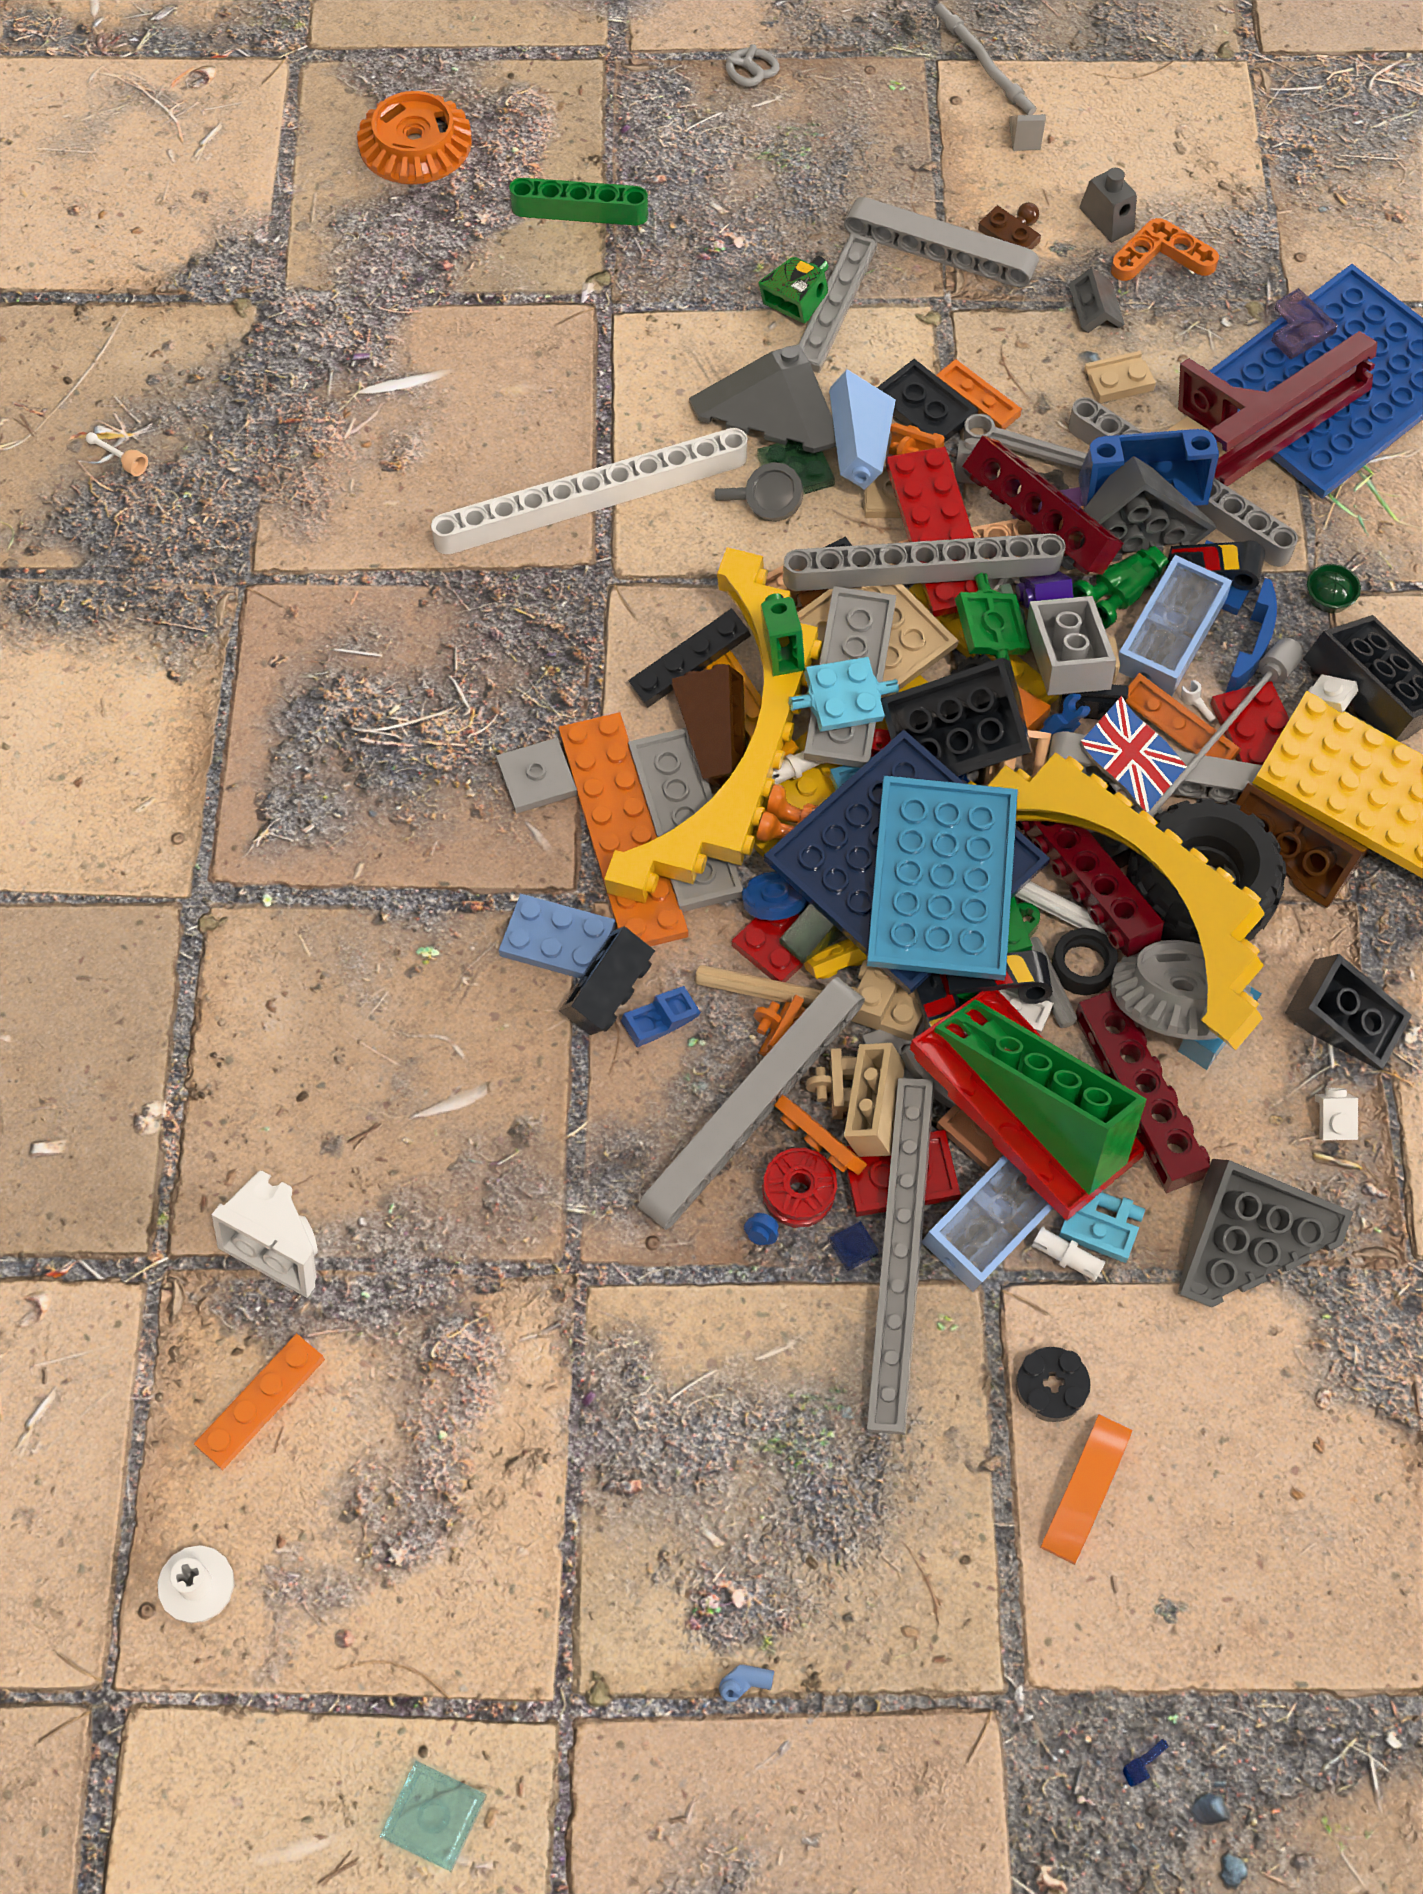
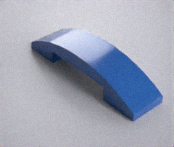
M1264 579L1250 619L1262 623L1252 655L1239 652L1225 693L1241 689L1253 677L1259 668L1260 660L1265 656L1277 617L1276 594L1271 579Z

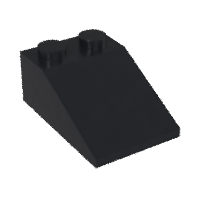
M1340 954L1314 960L1285 1011L1286 1015L1311 1035L1378 1070L1384 1068L1412 1016Z

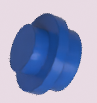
M755 1213L744 1224V1230L748 1238L757 1245L774 1244L779 1236L777 1221L767 1214Z

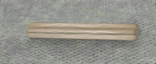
M705 965L698 967L695 976V982L698 985L783 1003L791 1002L794 995L797 994L804 999L801 1006L807 1008L823 991Z

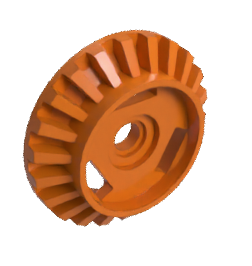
M423 91L397 93L377 103L376 109H370L366 113V119L361 120L359 124L360 131H357L360 156L366 166L378 176L401 184H424L448 176L464 163L472 146L470 122L466 119L464 111L457 109L456 104L452 101L445 102L442 96ZM436 118L446 123L448 126L446 132L440 133ZM415 133L421 135L420 138L414 140L408 138L409 135Z

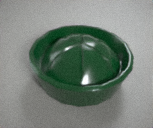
M1320 565L1313 569L1307 578L1306 585L1309 599L1316 608L1323 612H1341L1354 604L1360 596L1361 585L1358 577L1342 565Z

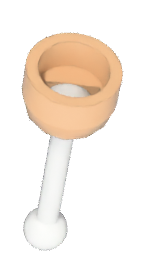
M89 432L86 435V441L89 444H97L120 457L123 469L131 475L140 476L146 470L148 457L140 451L131 449L123 453L98 439V436L93 432Z

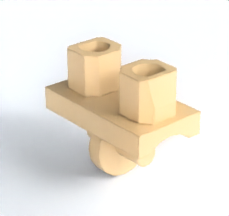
M841 1048L831 1049V1059L829 1060L830 1076L826 1075L825 1067H816V1076L806 1080V1089L809 1092L816 1093L818 1102L827 1101V1093L831 1092L832 1119H843V1112H848L852 1088H843V1080H853L857 1057L842 1056Z

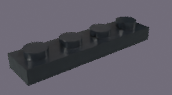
M731 608L628 681L648 708L674 690L672 678L684 676L689 671H702L748 639L751 634Z

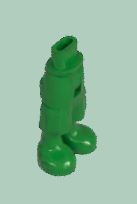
M1151 546L1147 550L1141 549L1121 562L1108 566L1103 575L1098 574L1096 576V585L1094 586L1085 580L1075 581L1072 584L1073 598L1093 596L1104 629H1107L1117 620L1116 610L1118 608L1127 609L1141 597L1144 590L1161 575L1162 568L1169 562L1168 558L1155 546ZM1103 596H1111L1108 600L1097 602Z

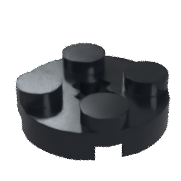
M1044 1347L1027 1355L1016 1376V1392L1020 1403L1035 1413L1037 1418L1047 1422H1061L1072 1418L1083 1407L1090 1393L1089 1373L1086 1366L1081 1362L1080 1356L1074 1351H1067L1059 1347ZM1049 1376H1055L1063 1384L1059 1386L1057 1393H1052L1050 1387H1044L1043 1381H1047Z

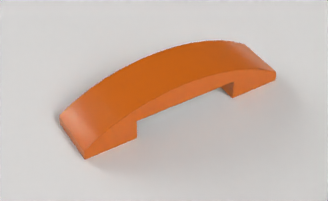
M1098 1414L1062 1500L1040 1546L1041 1549L1075 1565L1105 1499L1133 1430Z

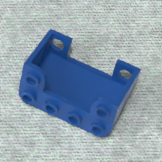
M1204 429L1102 436L1096 438L1090 444L1078 474L1084 508L1107 478L1133 456L1152 467L1193 505H1208L1219 450L1214 435Z

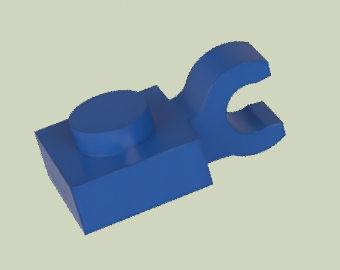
M1069 694L1063 702L1062 714H1054L1044 721V727L1040 732L1052 733L1051 737L1057 732H1074L1081 725L1079 720L1086 717L1091 709L1089 706H1081L1076 710L1075 705L1081 698V695Z

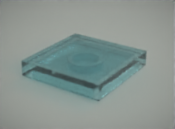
M415 1761L379 1837L452 1873L487 1795Z

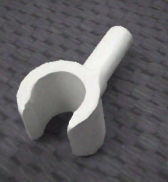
M1192 680L1190 686L1192 692L1182 686V702L1186 705H1195L1209 723L1215 721L1216 717L1200 697L1201 684L1196 680Z

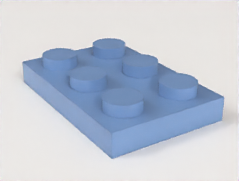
M520 894L500 945L499 955L504 958L581 978L610 933L614 931L616 926L615 919Z

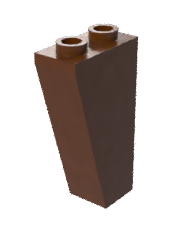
M717 664L712 669L700 672L689 671L684 676L672 678V686L702 777L717 789H720L730 778L746 751L743 675L729 664Z

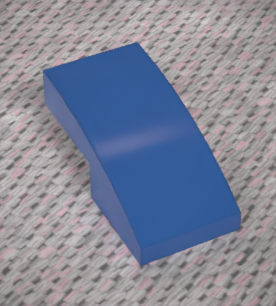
M685 986L656 995L651 1004L624 1013L621 1022L635 1046L640 1047L684 1026L697 1018L701 1012Z

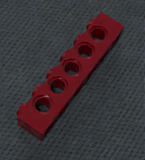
M982 435L962 466L971 474L969 477L971 481L984 488L986 486L990 489L991 493L989 495L997 502L1009 505L1012 508L1010 513L1023 522L1027 520L1033 525L1031 527L1033 533H1050L1060 536L1065 542L1064 556H1070L1074 560L1073 566L1084 574L1088 575L1090 572L1103 575L1124 544L999 440ZM1021 485V490L1018 494V488ZM1042 502V507L1038 512L1039 504ZM1063 519V525L1059 530L1060 521ZM1084 537V544L1080 547L1081 539Z
M1016 821L1018 830L1021 833H1026L1032 840V843L1050 858L1049 863L1055 876L1059 879L1062 878L1066 882L1073 898L1077 902L1081 901L1093 923L1100 925L1104 929L1109 942L1115 949H1120L1125 957H1130L1141 952L1145 947L1161 941L1164 921L1087 829L1071 824L1050 821Z
M1111 990L1079 1002L1075 1013L1077 1016L1076 1021L1103 1073L1147 1099L1136 1137L1146 1148L1145 1154L1165 1193L1167 1194L1204 1179L1210 1168L1209 1154L1205 1147L1199 1146L1193 1135V1124L1187 1115L1183 1116L1178 1107L1177 1094L1171 1085L1167 1086L1162 1076V1066L1158 1058L1151 1056L1147 1048V1039L1144 1031L1140 1027H1136L1134 1021L1118 1007ZM1106 1027H1115L1120 1031V1033H1111L1106 1029ZM1121 1056H1131L1136 1062L1128 1063ZM1136 1085H1145L1151 1090V1092H1142L1137 1088ZM1160 1114L1167 1120V1122H1158L1152 1117V1115ZM1168 1144L1178 1145L1183 1152L1175 1153L1171 1151Z

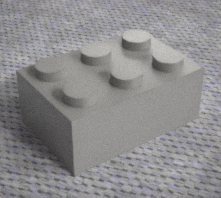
M1093 596L1030 601L1026 632L1047 695L1111 690L1116 658Z

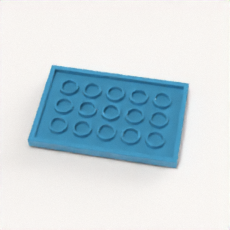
M893 776L883 777L867 966L1005 980L1018 789Z

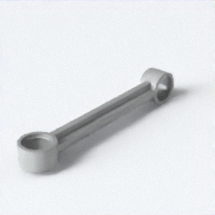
M985 414L971 415L965 421L964 441L968 438L980 439L982 435L974 434L970 430L973 428H983L988 431L983 436L999 440L1008 449L1081 469L1087 454L997 428L993 419Z

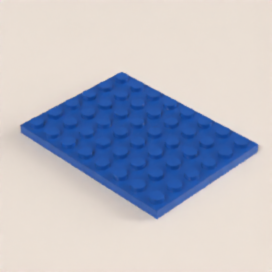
M1350 264L1209 370L1233 387L1268 392L1358 331L1378 342L1376 357L1371 360L1368 359L1369 362L1375 364L1374 369L1368 371L1373 375L1372 389L1271 457L1321 499L1423 420V318L1353 264Z

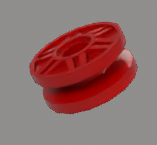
M790 1148L777 1154L772 1159L765 1171L762 1185L763 1203L772 1217L781 1224L793 1228L810 1227L822 1221L831 1211L837 1191V1178L831 1163L823 1155L807 1148ZM800 1182L805 1184L808 1190L804 1193H798L791 1188V1185Z

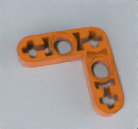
M1155 218L1150 220L1114 256L1111 274L1120 281L1131 280L1161 252L1194 273L1207 276L1215 272L1219 254L1214 248L1169 221ZM1184 244L1188 249L1179 250L1174 245ZM1143 246L1148 249V252L1140 253L1134 248Z

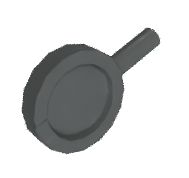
M772 462L756 469L748 479L746 487L716 488L715 500L747 499V503L755 515L766 521L777 522L786 520L796 513L802 504L804 490L802 481L794 469L783 463Z

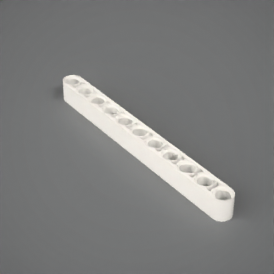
M737 428L722 430L440 514L431 523L434 546L442 554H453L737 469L746 463L747 435L744 431Z

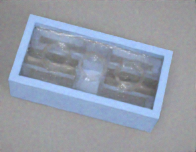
M1175 555L1119 652V673L1132 679L1138 673H1141L1172 697L1222 609L1232 580Z
M1004 1155L921 1241L972 1292L1053 1209L1026 1182L1027 1177Z

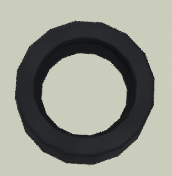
M1089 928L1070 930L1063 935L1055 946L1052 956V966L1062 987L1073 994L1086 996L1099 993L1109 985L1114 968L1118 963L1117 950L1111 945L1107 935ZM1075 947H1087L1098 952L1104 960L1102 972L1091 977L1080 976L1072 972L1065 964V955L1068 950Z

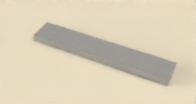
M851 233L827 283L828 293L813 313L799 343L814 372L820 373L876 252L877 240Z

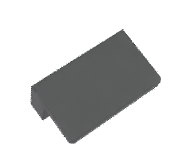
M1091 267L1069 283L1082 329L1089 333L1106 320L1119 328L1125 325L1113 284L1108 278Z

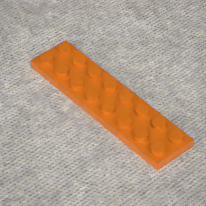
M618 712L559 726V735L571 775L577 788V796L617 929L625 926L650 947L687 938L688 928L682 909H679L670 878L659 875L656 890L654 893L649 892L646 903L607 893L604 878L614 851L625 852L657 838L629 749V738L621 713Z

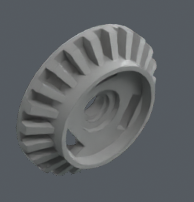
M1181 940L1160 941L1145 947L1135 955L1122 957L1121 963L1116 964L1111 980V993L1118 1007L1132 1020L1150 1030L1171 1037L1191 1040L1219 1038L1201 1021L1207 1013L1208 993L1205 958L1201 944ZM1248 984L1243 991L1253 998V995L1250 993L1251 987Z

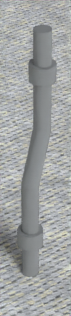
M942 3L937 4L934 12L945 22V27L953 35H957L975 53L987 74L1006 92L1005 96L1012 104L1017 103L1027 115H1033L1037 108L1025 96V91L1017 83L1013 84L994 64L984 46L964 26V21L957 14L953 15Z

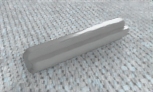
M1032 937L1030 938L1033 945L1032 950L1043 953L1048 960L1053 992L1047 1001L1054 1003L1052 1012L1059 1027H1070L1076 1023L1077 1016L1040 939Z

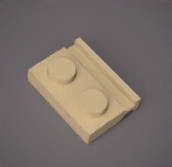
M1141 351L1085 364L1084 373L1089 377L1088 382L1098 403L1154 391L1156 382L1146 361H1143L1141 357Z

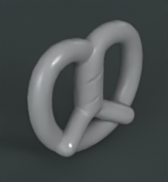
M751 44L750 47L737 50L728 56L725 67L729 77L734 82L745 87H752L758 85L763 79L775 76L779 71L780 65L778 60L769 52L757 48L755 44ZM753 56L767 61L771 68L763 70L752 60ZM734 64L744 67L754 77L745 78L734 69Z

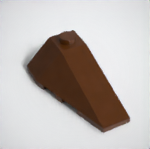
M1250 782L1246 785L1236 802L1237 805L1241 806L1240 811L1249 816L1254 813L1265 824L1264 830L1273 833L1281 847L1279 854L1282 855V860L1285 861L1286 873L1293 880L1292 883L1295 887L1326 908L1332 904L1347 884L1369 850L1366 846Z

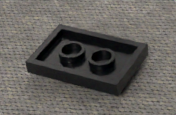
M915 358L876 387L896 400L893 416L906 426L912 425L918 427L920 431L929 434L937 433L943 435L945 438L944 443L965 427V421L968 417L978 414V409Z

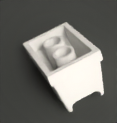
M258 1171L225 1205L219 1204L212 1213L218 1249L308 1298L315 1288L316 1280L314 1256L318 1253L314 1233L306 1217L299 1216L291 1199L292 1187L284 1182L277 1186H271L268 1183L271 1175L264 1171Z

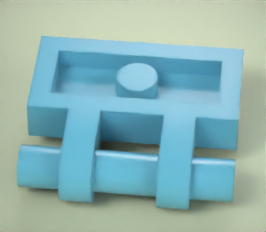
M1102 1191L1068 1221H1064L1059 1237L1070 1242L1073 1240L1080 1246L1126 1263L1139 1227L1127 1223V1218L1129 1217L1141 1222L1146 1209L1134 1205V1200L1123 1197L1121 1200ZM1097 1205L1116 1212V1218L1096 1211Z

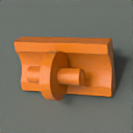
M898 423L891 425L892 439L889 446V454L900 455L944 447L945 438L943 435L937 433L929 434L920 431L918 427L912 425L904 426Z
M797 994L794 995L791 1002L784 1003L779 1014L777 1012L780 1005L773 1001L768 1008L757 1007L754 1018L760 1024L756 1031L765 1035L768 1028H770L758 1052L760 1055L765 1057L806 1010L801 1007L804 1002L803 998Z

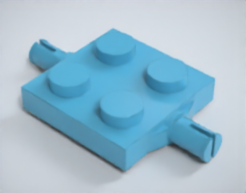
M869 657L809 666L804 671L808 686L807 694L789 697V705H791V711L810 707L816 716L820 732L880 722L885 717L881 695L898 693L899 684H897V679L878 682L873 675Z

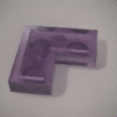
M1298 288L1276 301L1274 309L1289 324L1274 332L1271 341L1291 360L1335 334L1338 325Z

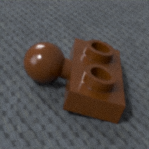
M1026 202L1018 208L1017 217H1014L997 205L979 222L978 230L987 236L1033 250L1040 243L1041 234L1029 226L1035 224L1039 219V209L1034 203Z

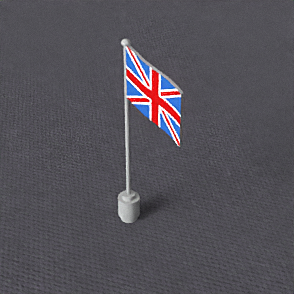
M1291 638L1279 640L1271 647L1259 662V670L1263 675L1262 679L1187 766L1161 736L1136 716L1122 696L1082 739L1080 746L1090 760L1126 792L1140 811L1144 810L1153 817L1267 681L1282 683L1288 678L1302 660V647L1296 640Z

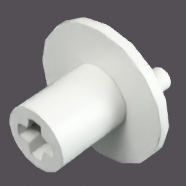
M201 1545L184 1548L172 1555L163 1566L157 1582L158 1598L165 1611L176 1620L191 1624L208 1621L218 1615L230 1601L234 1589L233 1570L227 1558L214 1548Z

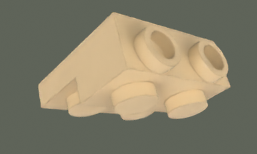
M864 960L858 975L861 982L858 988L854 986L851 988L862 995L865 1001L851 1021L876 1030H883L904 1040L912 1041L923 1021L914 991L909 995L881 968L867 966V960Z

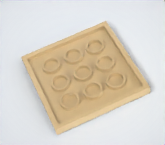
M903 584L850 588L897 595L883 681L897 679L899 690L957 647L958 640ZM833 589L827 590L797 612L800 623L818 627V640L822 641V648ZM822 649L819 659H813L811 666L820 665ZM895 693L881 695V698L893 695Z

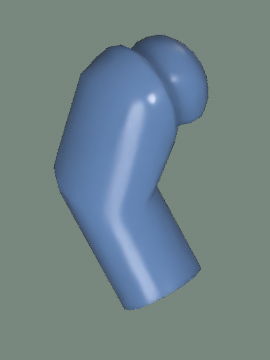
M744 1664L738 1665L722 1678L719 1684L720 1695L727 1702H735L751 1687L771 1690L774 1670Z

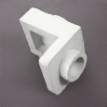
M1322 674L1308 691L1321 698L1329 706L1343 713L1357 694L1358 687L1355 681Z
M1326 1088L1325 1094H1315V1102L1320 1104L1319 1138L1322 1140H1358V1098L1348 1094L1345 1088Z

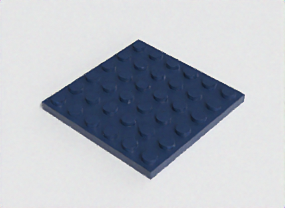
M905 730L900 732L764 854V861L866 955L868 954L883 777L893 776L965 784ZM1016 828L1011 899L1046 867L1050 860L1046 854ZM881 968L909 995L932 974Z

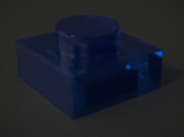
M861 1221L830 1237V1244L847 1272L878 1256L879 1250Z

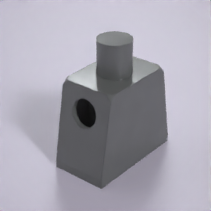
M1117 167L1111 168L1092 178L1080 204L1081 211L1111 243L1134 232L1136 217V192L1124 180L1125 172Z

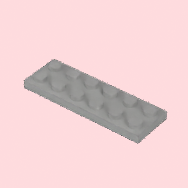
M833 586L820 665L869 657L873 675L878 682H883L897 595ZM811 711L804 759L858 768L863 767L870 760L876 722L820 732L816 716Z
M687 728L628 742L657 838L683 823L713 798L709 783L702 777ZM707 857L704 872L702 874L697 873L694 885L670 878L679 909H682V912L742 897L743 887L736 865L722 860Z

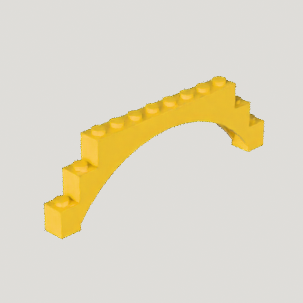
M727 547L717 572L719 590L727 592L742 612L752 631L760 653L764 673L762 705L751 741L730 778L714 797L694 815L673 830L646 844L625 852L614 851L604 878L607 893L646 903L649 892L654 893L656 890L659 875L694 885L697 873L702 874L704 872L707 857L742 866L745 855L750 856L753 851L755 836H752L755 826L759 827L761 817L765 811V808L762 807L765 797L769 798L772 787L775 784V779H772L774 769H781L785 751H782V747L785 741L790 742L792 738L794 723H791L794 714L799 715L801 709L791 711L789 697L800 696L803 687H808L804 671L773 676L763 633L761 604L768 595L773 593H779L784 598L791 597L790 591L765 585L768 570L764 569L763 556ZM800 623L803 634L806 669V667L811 666L813 659H819L822 641L818 640V627ZM788 636L779 638L781 647L789 644Z
M1055 752L1033 778L1020 768L1015 772L1005 765L988 786L1018 789L1016 821H1050L1071 824L1101 833L1121 842L1142 855L1166 876L1176 888L1186 904L1198 931L1205 958L1208 984L1207 1013L1201 1021L1212 1033L1236 1050L1263 1019L1256 1009L1259 1003L1243 991L1264 967L1257 956L1260 953L1259 949L1245 939L1246 935L1265 915L1259 905L1261 898L1246 886L1240 890L1232 884L1235 879L1221 867L1214 870L1206 863L1209 860L1197 849L1192 848L1188 851L1181 846L1182 839L1170 829H1166L1165 832L1156 827L1158 822L1147 812L1141 810L1138 814L1130 808L1133 804L1123 794L1117 791L1113 795L1107 791L1108 785L1094 773L1090 777L1082 772L1084 767L1073 757L1068 756L1064 759ZM971 780L968 782V784L976 785Z

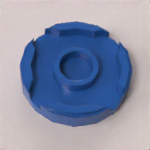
M776 871L763 873L752 878L748 882V887L742 890L744 909L751 916L763 920L787 919L801 912L808 903Z

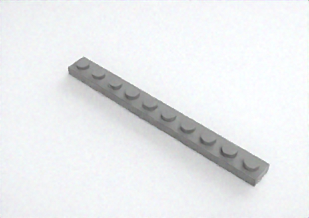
M898 1078L867 1422L868 1432L905 1435L935 1086L934 1081L929 1079Z

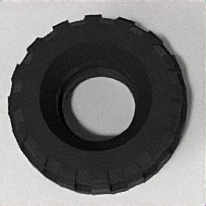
M1200 798L1194 804H1190L1186 800L1171 805L1167 811L1153 816L1158 822L1156 824L1158 829L1162 832L1170 829L1182 839L1181 846L1190 851L1192 848H1195L1209 860L1206 863L1207 865L1216 869L1218 867L1224 869L1225 864L1236 877V887L1242 890L1246 886L1261 898L1259 905L1265 915L1245 937L1248 941L1254 939L1261 929L1264 930L1274 915L1285 888L1286 864L1282 860V855L1279 854L1281 847L1273 833L1264 830L1265 824L1254 813L1249 816L1240 811L1241 806L1229 801L1226 805L1215 803L1214 798ZM1132 850L1126 877L1164 921L1161 940H1181L1201 944L1190 912L1176 888L1146 858Z

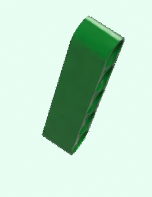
M517 178L509 185L511 209L519 217L632 226L644 224L648 219V193L639 186L537 178Z

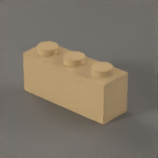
M892 1043L859 1044L844 1133L845 1139L858 1157L891 1156L898 1078H903L905 1062Z

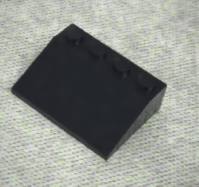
M1374 615L1322 632L1303 660L1310 666L1311 671L1319 677L1323 674L1357 683L1358 692L1349 705L1354 709L1355 714L1359 718L1367 721L1372 727L1399 742L1410 738L1423 729V662Z
M1003 657L881 698L891 741L900 732L905 730L957 777L1032 753L1021 697L1011 662Z

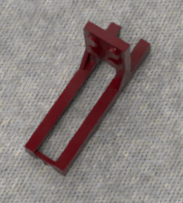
M1358 331L1268 392L1233 387L1190 358L1180 363L1178 410L1208 429L1214 435L1216 442L1222 444V450L1227 452L1218 458L1214 478L1228 487L1371 390L1373 375L1368 371H1372L1375 364L1369 362L1368 359L1371 360L1376 357L1378 342Z

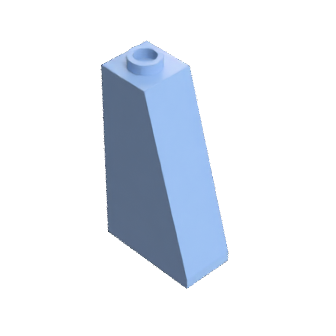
M846 369L829 390L839 471L841 476L865 490L883 472L896 400Z

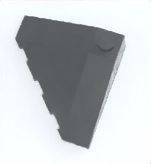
M799 344L771 351L689 398V403L701 422L709 424L711 418L727 422L726 429L737 428L744 431L745 434L749 433V429L758 430L765 433V440L786 445L788 440L803 443L804 451L811 453L836 447L832 415L811 364Z
M1135 456L1107 478L1083 509L1124 543L1112 562L1122 560L1121 554L1125 552H1134L1141 549L1147 550L1151 546H1155L1163 552V546L1167 544L1195 545L1217 529L1212 520L1152 467ZM1084 537L1081 539L1080 547L1084 544ZM1063 556L1061 566L1068 570L1076 569L1073 566L1074 560L1070 556Z
M1212 1159L1200 1191L1178 1294L1206 1306L1214 1307L1224 1302L1222 1296L1234 1290L1240 1289L1241 1292H1245L1268 1281L1266 1275L1280 1268H1283L1284 1271H1289L1310 1261L1309 1255L1324 1247L1331 1251L1341 1246L1354 1212L1233 1161Z

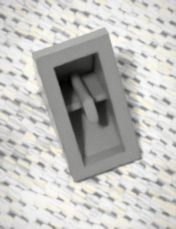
M1046 114L1009 116L1013 151L1041 150Z

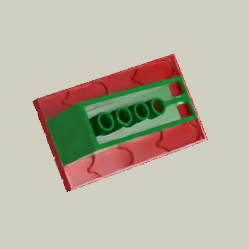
M999 990L980 992L911 1041L910 1050L914 1053L915 1060L948 1091L947 1096L992 1138L993 1145L1027 1177L1026 1182L1066 1221L1144 1156L1146 1148L1135 1136L1147 1099L1043 1039Z

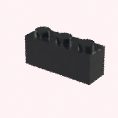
M625 926L611 932L559 1012L589 1035L601 1031L606 1032L616 1021L617 1015L614 1013L620 1004L624 1005L633 995L635 989L632 986L637 978H642L650 969L652 963L649 960L655 950Z

